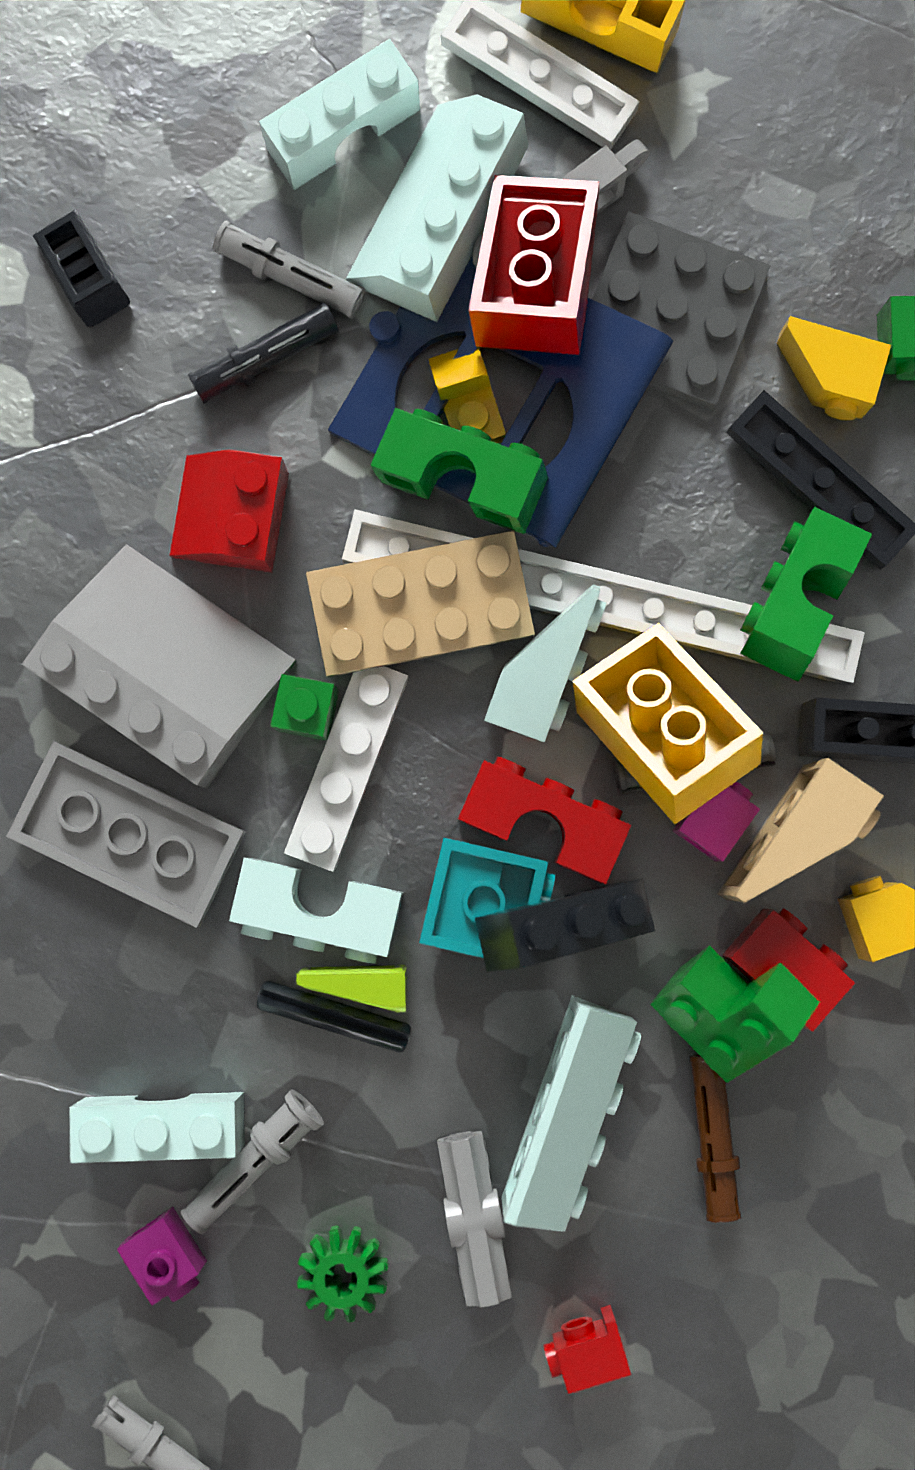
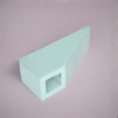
M594 584L590 586L505 664L484 721L545 742L549 729L560 731L570 702L561 699L567 680L573 681L581 675L588 652L579 650L586 630L596 633L606 607V602L597 599L600 593L599 586Z

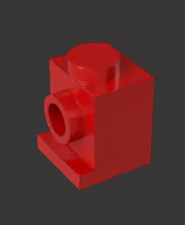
M611 1305L600 1308L603 1319L593 1321L591 1317H580L570 1320L561 1326L562 1331L552 1334L553 1342L543 1344L552 1378L563 1376L568 1394L632 1375Z

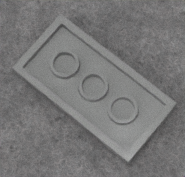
M53 741L6 837L199 928L246 831L59 742Z

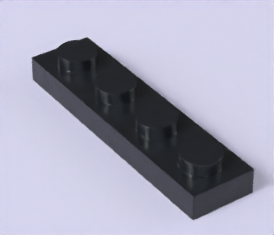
M765 390L761 392L727 430L726 433L811 509L816 507L872 533L863 555L880 570L886 567L915 535V523Z

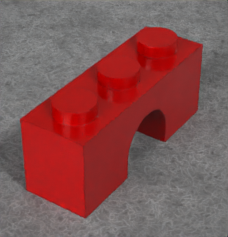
M497 756L494 764L484 760L458 817V821L503 841H507L515 822L520 816L529 812L545 813L557 822L562 835L561 846L553 863L600 884H606L631 828L630 824L620 820L623 811L597 799L593 800L591 807L571 798L575 791L574 789L549 778H545L543 785L530 781L523 777L526 768L505 758Z

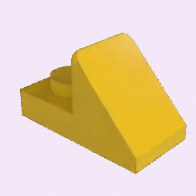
M479 348L472 354L456 359L453 358L458 349L429 358L441 401L448 400L444 411L449 427L461 430L462 426H471L488 434L492 442L501 443L506 436V432Z

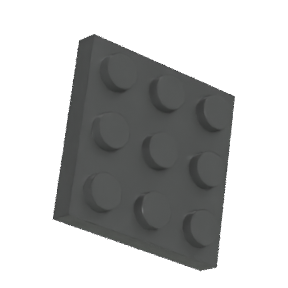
M627 211L592 300L653 327L673 339V344L648 387L713 411L719 400L771 265Z

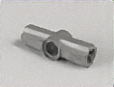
M482 1131L451 1134L438 1139L437 1144L447 1198H444L447 1228L451 1246L456 1247L463 1297H465L466 1306H478L481 1308L497 1305L504 1300L512 1298L502 1243V1238H505L497 1188H492L486 1142Z

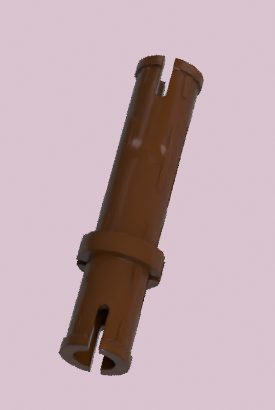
M695 1054L689 1057L692 1066L701 1157L696 1159L697 1171L703 1173L707 1212L706 1220L716 1223L737 1221L741 1219V1212L739 1211L735 1170L740 1169L739 1156L733 1154L726 1082L706 1064L699 1054Z

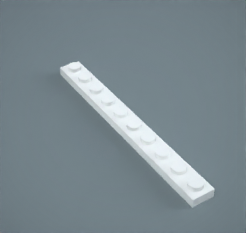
M354 510L342 561L344 564L474 538ZM518 549L530 609L560 615L594 584L600 587L597 599L606 602V607L599 623L600 626L641 635L659 623L679 645L760 664L740 654L749 636L740 631L752 605ZM829 624L813 660L803 675L844 685L853 684L865 632Z

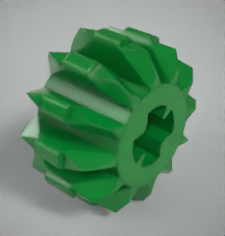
M339 1225L332 1226L329 1231L330 1243L322 1236L314 1235L310 1241L313 1253H302L298 1261V1265L307 1272L298 1277L297 1288L313 1290L306 1301L308 1309H314L322 1302L327 1305L324 1312V1319L327 1322L333 1320L337 1309H343L344 1318L348 1323L354 1322L357 1315L356 1304L368 1313L373 1312L376 1307V1301L372 1294H385L388 1282L379 1275L388 1270V1259L373 1257L380 1245L376 1238L370 1239L363 1246L359 1244L362 1229L354 1226L351 1230L349 1239H343L342 1230ZM337 1264H343L345 1271L352 1273L350 1282L343 1283L340 1274H333Z

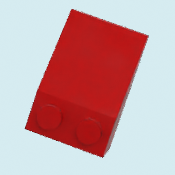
M494 175L469 305V315L476 347L579 355L588 303L600 189L599 181Z

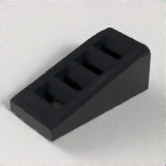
M76 209L32 235L73 309L87 327H94L130 304L128 295ZM78 235L80 236L81 239L66 247L65 249L61 250L60 252L55 253L54 249L58 248L59 246L63 245L64 243L68 242ZM89 253L88 256L84 257L83 259L79 260L78 262L74 263L68 268H64L67 265L71 264L72 262ZM97 271H100L98 274L94 275L93 277L89 278L88 280L84 281L78 286H75V284L86 279L87 277L91 276Z

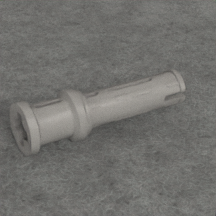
M291 1089L284 1097L286 1102L265 1123L257 1122L253 1126L250 1133L251 1141L240 1151L237 1157L225 1165L187 1204L181 1207L180 1213L183 1219L197 1233L205 1234L208 1228L273 1163L276 1165L286 1163L292 1156L290 1150L311 1129L318 1131L324 1125V1121L318 1111L304 1096Z

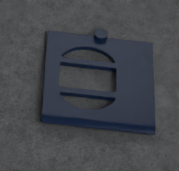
M473 254L437 322L401 306L396 314L390 311H381L371 318L369 330L375 341L378 342V345L329 426L328 431L330 434L375 456L395 408H397V394L401 379L415 357L424 349L440 340L460 335H466L453 359L472 354L478 348H481L475 346L469 315V305L476 274ZM588 298L579 355L501 349L543 370L501 445L509 447L511 443H523L558 382L565 384L573 403V422L569 437L560 453L545 466L549 478L525 532L535 537L542 547H549V545L554 548L557 547L674 342L665 333ZM437 387L424 410L440 418L448 400L441 401ZM452 470L442 475L434 487L469 504L468 498L474 487L476 475L468 470Z

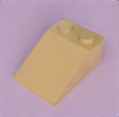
M829 758L803 765L717 894L725 900L745 903L852 843L856 837L860 839L865 838L880 817L881 812L875 808L884 795Z

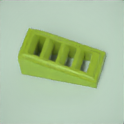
M404 965L303 967L296 974L297 985L303 986V988L398 1013L407 1011V967H404Z

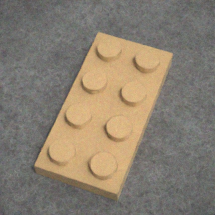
M514 530L306 572L327 677L535 636Z

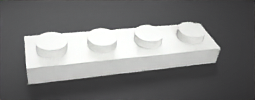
M464 0L441 34V46L601 147L607 145L611 150L638 110L639 101L479 0Z
M384 666L353 672L284 854L335 872L409 679L408 675Z

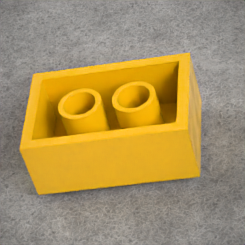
M659 623L573 680L578 715L674 824L681 821L761 764L763 732Z

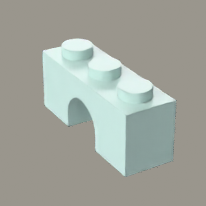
M389 38L260 120L259 124L266 149L293 190L335 165V152L338 146L357 129L370 125L379 137L420 111L418 79Z
M254 858L243 859L229 919L230 922L243 924L241 934L265 940H272L274 932L294 936L293 946L318 952H324L326 943L346 948L344 957L371 964H376L377 955L388 957L390 954L404 892L349 881L345 900L341 908L331 916H316L302 906L298 897V884L302 869Z
M244 1092L190 1094L185 1098L166 1101H139L138 1095L85 1097L70 1106V1163L236 1158L245 1146Z

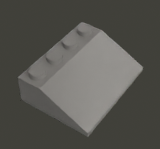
M126 544L53 619L22 665L192 783L208 789L279 687L281 674L287 675L296 663V660Z

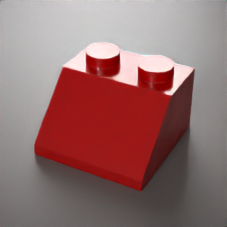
M231 449L186 455L170 557L273 573L289 476L282 457Z

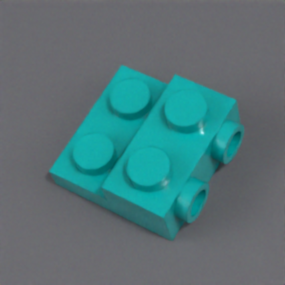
M443 838L419 943L483 958L475 917L519 906L550 901L555 874L546 873L547 861Z

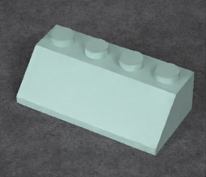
M479 95L439 104L348 273L346 281L362 286L366 292L437 322L473 254V247L477 238L484 232L494 175L514 176L529 147L524 113Z
M571 996L501 1197L504 1222L514 1226L565 1232L570 1217L575 1219L580 1217L588 1192V1187L581 1185L587 1166H597L605 1145L606 1136L599 1134L605 1114H615L622 1096L623 1084L617 1082L623 1062L631 1064L639 1047L641 1033L634 1031L637 1022L632 1017Z

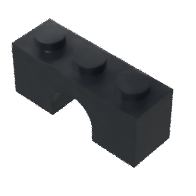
M643 878L607 884L567 894L562 898L475 917L487 972L520 969L655 932Z

